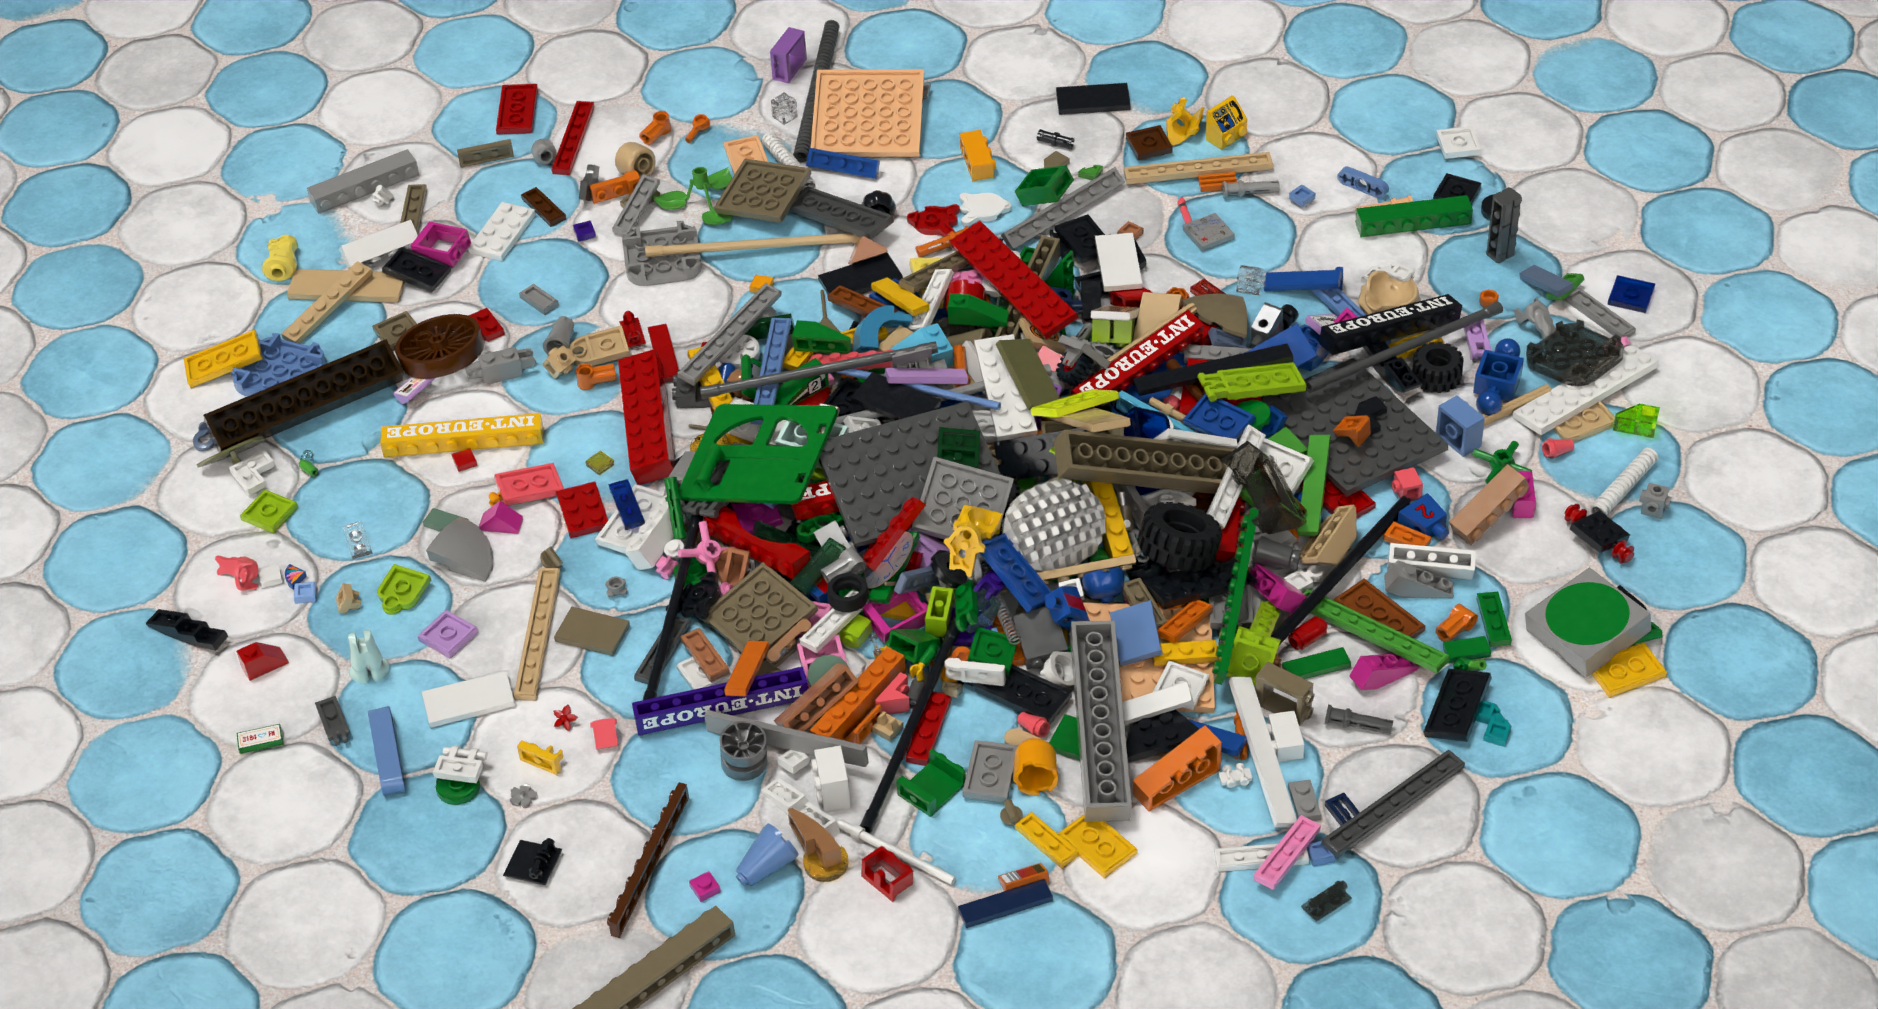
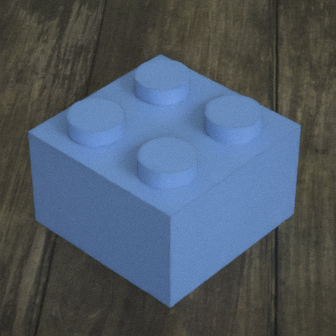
M1456 395L1439 405L1436 433L1451 448L1464 457L1473 452L1475 448L1481 447L1485 417Z

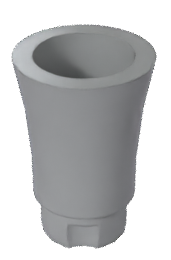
M561 316L553 324L548 337L543 342V350L546 354L553 348L557 347L559 349L563 345L569 349L574 331L572 319Z

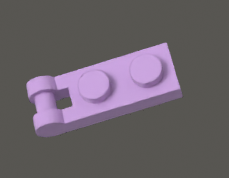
M1484 320L1464 327L1471 360H1477L1479 357H1482L1484 350L1491 351Z

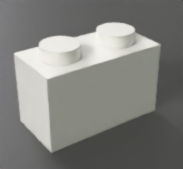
M1295 711L1268 714V723L1266 725L1278 762L1303 759L1304 741Z

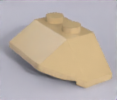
M1355 505L1338 506L1334 513L1321 523L1319 536H1310L1301 549L1300 560L1303 564L1335 566L1342 561V558L1351 548L1352 543L1357 537Z

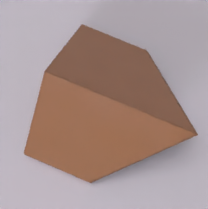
M863 236L855 244L848 264L852 265L886 254L888 250L886 247Z
M728 547L721 551L718 561L714 563L721 584L727 582L735 586L749 574L751 569L749 551L734 547Z

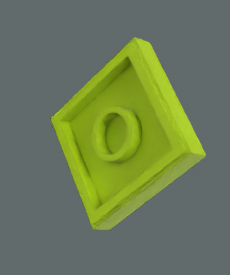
M264 490L244 510L240 518L244 522L275 533L298 508V504L293 500Z

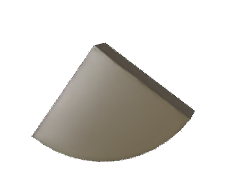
M942 681L941 691L946 695L957 698L963 691V685Z

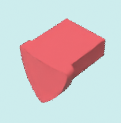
M601 719L590 723V727L594 731L596 749L618 746L615 727L617 719Z

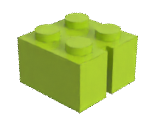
M1135 318L1129 321L1092 319V342L1099 340L1100 344L1105 342L1107 345L1116 343L1117 347H1126L1133 342Z

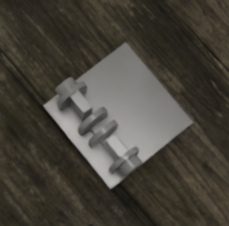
M921 346L916 348L915 351H900L892 356V368H918V366L919 368H934L931 347Z

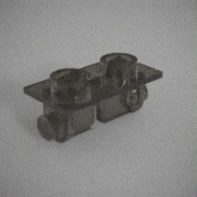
M1343 880L1341 882L1336 881L1334 885L1314 898H1310L1301 905V908L1317 922L1351 900L1352 897L1346 892L1348 888L1346 882Z

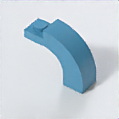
M894 305L876 308L858 324L853 336V352L865 353L872 350L876 351L879 348V328H897L900 325L906 328L913 322L912 315L905 314L902 311L894 313Z

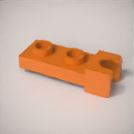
M633 170L624 173V176L589 185L593 203L626 194L631 195L640 180L638 172Z

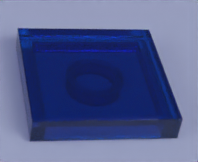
M1617 275L1607 305L1646 313L1655 289V283Z

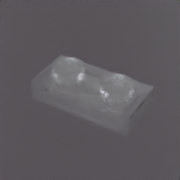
M362 521L342 526L352 560L373 554Z

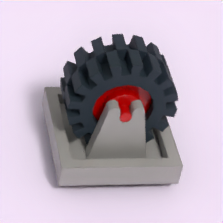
M1062 335L1058 340L1068 351L1064 353V358H1060L1061 363L1057 364L1059 367L1056 368L1057 376L1071 387L1078 386V383L1081 384L1084 379L1087 380V375L1092 373L1090 369H1093V365L1104 369L1108 368L1110 362L1104 358L1106 355L1097 349H1092L1093 345L1084 339L1081 341L1073 335L1070 337Z

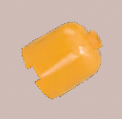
M1031 738L1023 741L1016 748L1013 781L1017 784L1019 791L1027 795L1036 796L1039 795V792L1045 790L1050 792L1057 786V759L1054 747L1049 742L1039 738Z

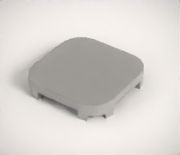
M676 221L677 226L640 231L639 226L632 227L633 231L626 236L623 235L622 238L628 280L638 286H650L686 281L696 277L701 272L702 267L700 253L673 254L658 257H646L645 246L698 243L695 226L685 225L684 221Z

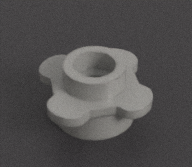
M617 576L611 577L605 583V586L608 588L607 596L613 597L626 594V580Z

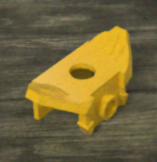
M1181 97L1178 103L1174 102L1170 108L1172 109L1170 118L1166 120L1167 138L1172 146L1182 143L1199 131L1200 127L1198 125L1204 118L1202 114L1205 108L1203 106L1192 115L1184 108L1187 102L1186 98ZM1177 119H1180L1184 126H1180L1177 123Z

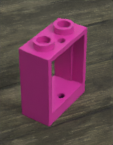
M429 221L410 246L413 252L453 268L470 247L471 239L467 229ZM437 240L454 243L448 252L432 248Z
M916 590L903 594L894 592L889 604L873 602L865 604L863 615L871 621L873 631L885 643L889 640L891 629H920L924 627L928 605L919 600ZM906 601L916 614L889 628L880 615Z

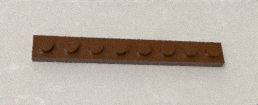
M678 782L675 790L671 791L669 802L666 807H663L658 824L653 826L649 842L647 841L644 844L641 858L635 862L632 876H629L626 880L623 894H620L617 898L614 912H611L608 916L607 925L613 937L620 938L689 799L687 784Z

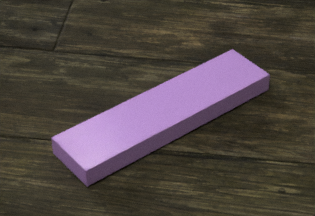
M885 368V376L888 383H968L965 369Z

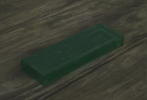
M829 538L792 579L790 584L802 594L808 596L823 578L821 569L838 560L846 547Z

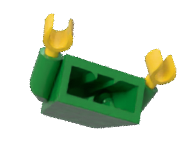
M891 629L889 640L884 643V647H878L874 650V656L876 659L886 647L905 655V659L913 663H919L910 667L911 679L916 675L917 681H921L924 678L923 668H927L932 659L936 658L941 646V640L938 636H934L921 629Z

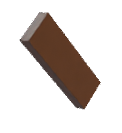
M537 187L521 194L522 200L531 209H535V213L550 227L566 220V214Z

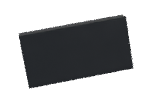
M1081 281L1082 320H1092L1091 311L1101 307L1100 281Z

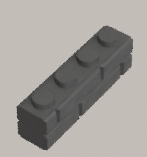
M1510 187L1494 194L1492 200L1486 255L1496 263H1501L1505 259L1514 256L1522 197Z

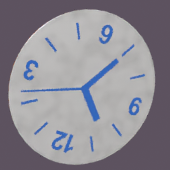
M904 532L875 571L865 568L863 578L866 580L868 588L882 585L901 568L913 545L911 533Z

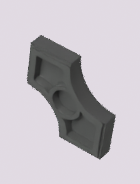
M587 165L585 177L580 181V200L591 201L589 185L598 183L599 166Z

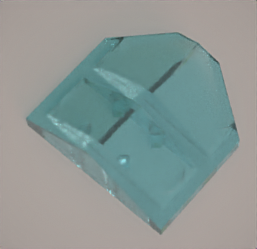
M984 588L977 593L978 622L971 626L967 621L968 633L976 631L977 627L984 628L992 625L1001 606L995 596L989 601L984 598L987 592Z

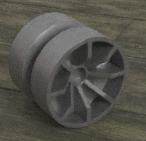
M737 721L731 723L722 731L720 735V755L723 771L729 777L740 781L752 780L764 772L767 766V740L764 730L759 725L750 721Z

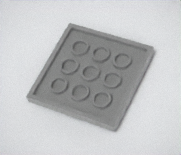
M933 457L920 499L926 506L914 520L912 530L942 539L950 537L955 531L952 530L954 522L958 519L964 505L984 508L1003 513L1004 515L1014 478Z

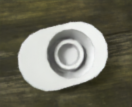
M1053 652L1044 663V669L1040 671V674L1045 675L1048 681L1057 685H1074L1071 652Z

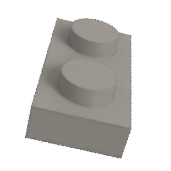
M1311 780L1288 783V790L1297 819L1302 815L1312 821L1321 820V812Z

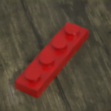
M911 497V499H908L903 504V509L900 513L891 519L890 526L878 536L877 542L872 549H869L864 554L863 560L866 563V568L872 571L877 569L926 504L915 497Z
M932 692L906 754V762L923 766L929 763V750H934L952 701L951 696Z

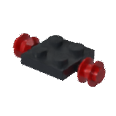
M1579 504L1567 507L1564 519L1571 521L1569 530L1599 553L1612 548V557H1619L1618 561L1620 564L1628 563L1634 557V547H1627L1630 534L1620 525L1616 524L1601 511L1587 516V510H1580Z

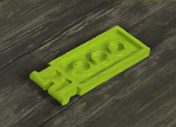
M1294 362L1219 370L1214 374L1199 373L1197 376L1211 402L1220 398L1238 400L1241 398H1257L1259 396L1306 391V383Z

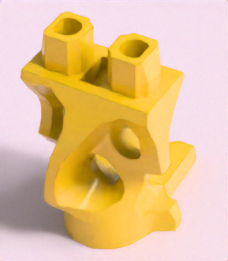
M963 506L958 519L953 525L952 530L955 531L950 537L944 539V544L950 550L949 569H962L966 572L967 576L972 577L977 553L985 552V545L982 543V540H985V538L991 539L993 535L1000 534L1003 513L975 506ZM961 549L966 552L964 558L959 554Z

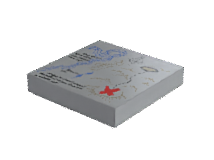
M1216 213L1183 225V231L1201 251L1234 240L1235 234Z

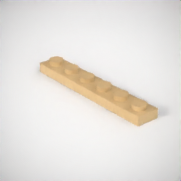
M357 261L281 333L282 338L286 341L300 344L373 274L372 269Z

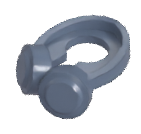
M201 422L198 427L199 431L193 437V445L198 451H207L213 448L215 444L210 435V440L207 443L199 442V439L209 434L204 422Z

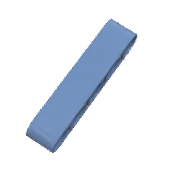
M390 706L369 710L368 716L383 796L406 791Z

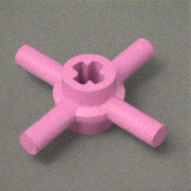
M707 521L699 522L702 541L697 545L696 549H679L678 556L679 558L696 557L700 563L706 564L707 572L712 571L716 573L714 563L718 561L721 551L728 547H720L716 541L710 540Z

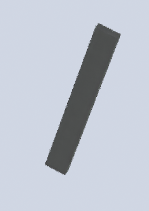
M1447 750L1322 839L1321 844L1335 857L1339 858L1462 770L1465 762L1453 752Z

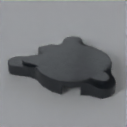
M715 572L706 573L699 578L701 582L692 585L690 582L684 588L678 613L681 612L684 618L697 616L699 620H705L709 616L710 608L720 596L718 576Z

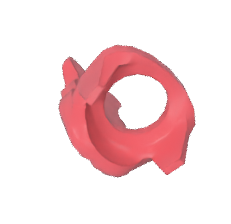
M218 555L215 557L216 562L220 566L217 570L218 575L230 574L235 576L238 590L257 589L258 585L252 583V580L259 574L258 564L255 560L246 556L226 558Z

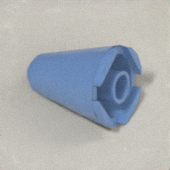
M768 823L762 828L736 869L738 873L736 878L744 886L747 884L753 886L794 861L799 855L789 840L786 841L781 836L782 833L773 825Z

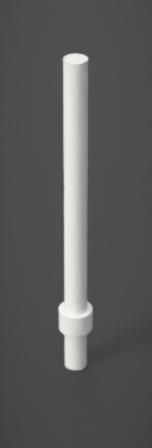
M842 819L837 823L838 828L849 833L852 838L858 841L863 840L877 848L883 846L888 851L893 852L897 858L950 885L954 884L955 876L867 833L865 828L859 825L854 826Z

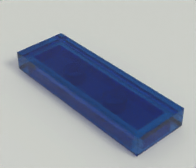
M625 479L608 484L625 530L645 524L629 480Z

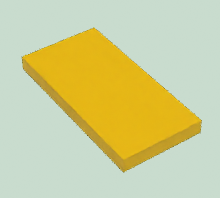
M256 330L183 358L188 385L190 388L230 373L234 368L239 369L262 360L263 357Z

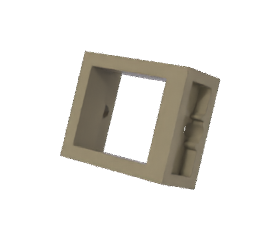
M1267 662L1256 675L1255 691L1260 707L1272 713L1295 711L1299 726L1302 725L1305 719L1308 720L1312 716L1314 710L1312 701L1315 696L1313 693L1314 683ZM1274 688L1296 698L1297 703L1273 692Z

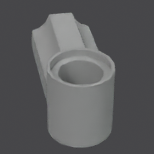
M850 547L840 554L838 560L821 569V573L825 581L829 583L832 578L839 574H860L865 569L866 563L857 551Z

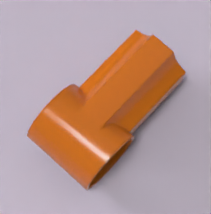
M666 111L654 113L653 121L639 133L640 139L645 144L650 145L660 135L668 134L671 131L669 114Z
M581 364L576 368L577 385L582 390L592 389L597 383L616 380L614 364L596 367L590 364Z
M1457 604L1451 610L1449 617L1436 627L1435 633L1443 642L1452 641L1464 629L1466 631L1471 630L1478 620V615L1462 604Z

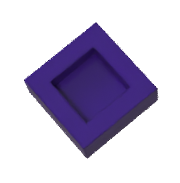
M591 220L573 225L578 242L596 237Z

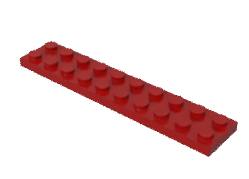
M981 221L973 224L949 241L951 246L1006 301L1026 318L1045 339H1048L1078 319L1077 313Z

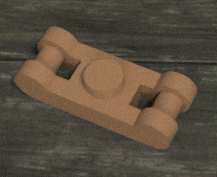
M802 619L767 652V661L770 663L777 662L780 652L785 647L789 650L797 642L795 638L800 633L804 634L811 628L810 621Z

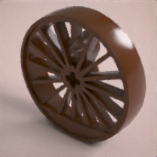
M447 314L424 320L408 329L398 339L395 345V353L406 375L419 379H431L455 373L470 365L482 353L485 341L482 330L474 318L463 314Z

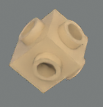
M563 345L559 349L557 347L553 348L547 354L549 357L542 364L553 378L556 379L562 373L567 375L574 368L572 365L576 359L574 353Z

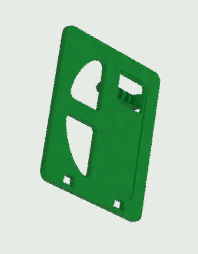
M719 405L710 419L678 489L679 495L682 496L681 500L796 504L800 502L838 416L837 409L834 406ZM763 420L752 445L716 444L722 436L732 429L748 422ZM782 420L791 421L801 426L808 436V442L804 446H768L777 424ZM822 427H826L823 434L819 433ZM717 462H730L721 483L718 486H713L710 478ZM801 476H805L802 483L798 482Z

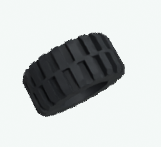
M1161 502L1152 505L1144 513L1137 541L1143 554L1146 557L1148 556L1151 561L1159 563L1160 566H1166L1172 570H1182V572H1198L1199 570L1207 569L1214 563L1223 533L1218 521L1214 520L1212 515L1206 514L1204 510L1179 502Z

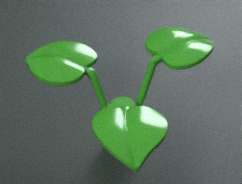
M728 167L709 176L707 175L706 168H694L692 170L693 179H690L687 195L682 191H671L659 196H653L654 201L660 207L668 210L679 209L686 205V200H689L694 185L699 190L704 189L710 211L702 214L704 223L718 225L729 222L733 218L732 215L715 213L708 192V188L722 190L728 186L732 179Z

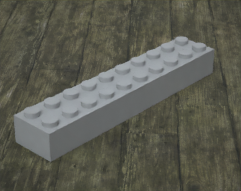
M1115 620L1071 621L1070 644L1085 822L1130 821L1132 803Z

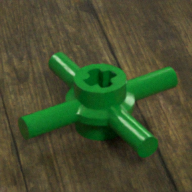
M1512 441L1507 449H1499L1494 452V455L1476 448L1473 450L1472 456L1490 462L1492 471L1485 480L1486 484L1507 464L1516 471L1532 472L1531 469L1515 464L1512 458L1513 453L1519 446L1518 442Z

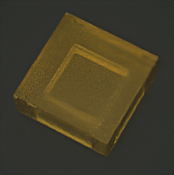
M601 450L585 461L586 466L598 475H601L614 465V460Z

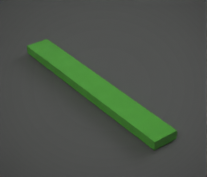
M1307 589L1303 594L1308 597L1312 590ZM1324 597L1310 612L1325 621L1435 673H1438L1450 661L1448 654L1327 597Z

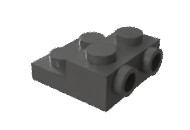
M678 374L673 375V384L676 388H672V400H676L677 408L712 407L708 398L702 399L700 387L703 386L700 380L693 386L678 378Z

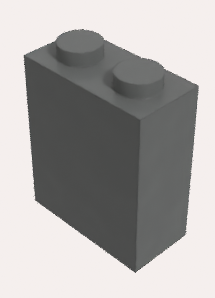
M1045 607L1029 613L1013 615L1015 628H1017L1018 635L1021 638L1019 645L1026 669H1039L1043 667L1046 660L1055 651L1068 652L1062 628L1053 621L1049 608Z

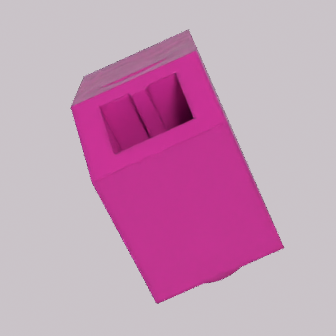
M1258 563L1255 564L1250 572L1257 579V583L1253 587L1279 609L1293 613L1307 597L1295 586Z
M1397 654L1360 656L1349 677L1361 690H1372L1381 688L1417 671L1419 666Z

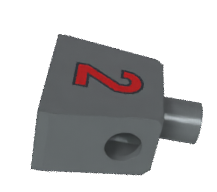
M1266 302L1263 304L1251 326V343L1249 344L1251 349L1284 331L1282 308Z

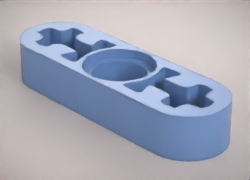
M1348 166L1343 167L1337 174L1338 180L1343 185L1379 199L1383 198L1389 191V186L1384 180ZM1360 179H1362L1363 181H1365L1366 184H1367V186L1363 185V184L1360 182Z

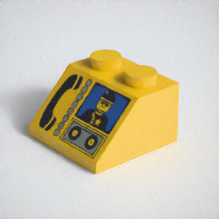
M1233 95L1208 110L1206 115V140L1221 150L1247 134L1248 119Z

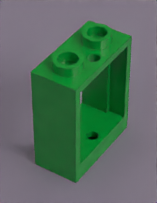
M1067 165L1032 169L1017 187L1015 193L1022 206L1054 203L1060 200L1074 179Z

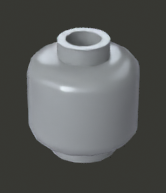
M539 139L532 145V155L539 164L548 165L555 160L557 151L550 140Z

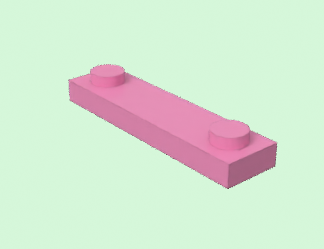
M1301 815L1255 872L1254 881L1274 890L1320 832L1321 825Z

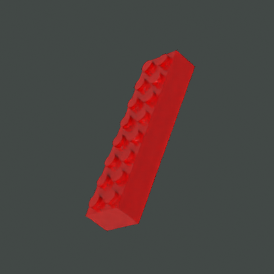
M656 349L618 360L629 466L637 485L666 478L675 467L663 364Z

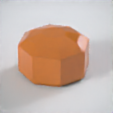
M1487 289L1481 292L1479 303L1483 307L1498 302L1499 295L1496 291Z

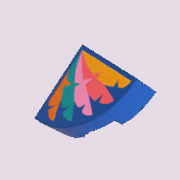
M291 564L285 570V579L291 589H294L296 583H301L307 577L306 571Z

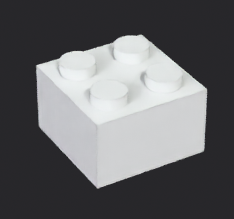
M841 745L814 750L815 759H811L814 773V786L818 790L816 791L818 804H823L824 812L851 808L848 778Z

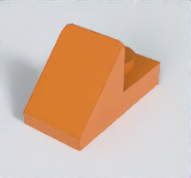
M1367 415L1345 416L1333 432L1337 436H1349L1360 447L1371 434L1370 418Z

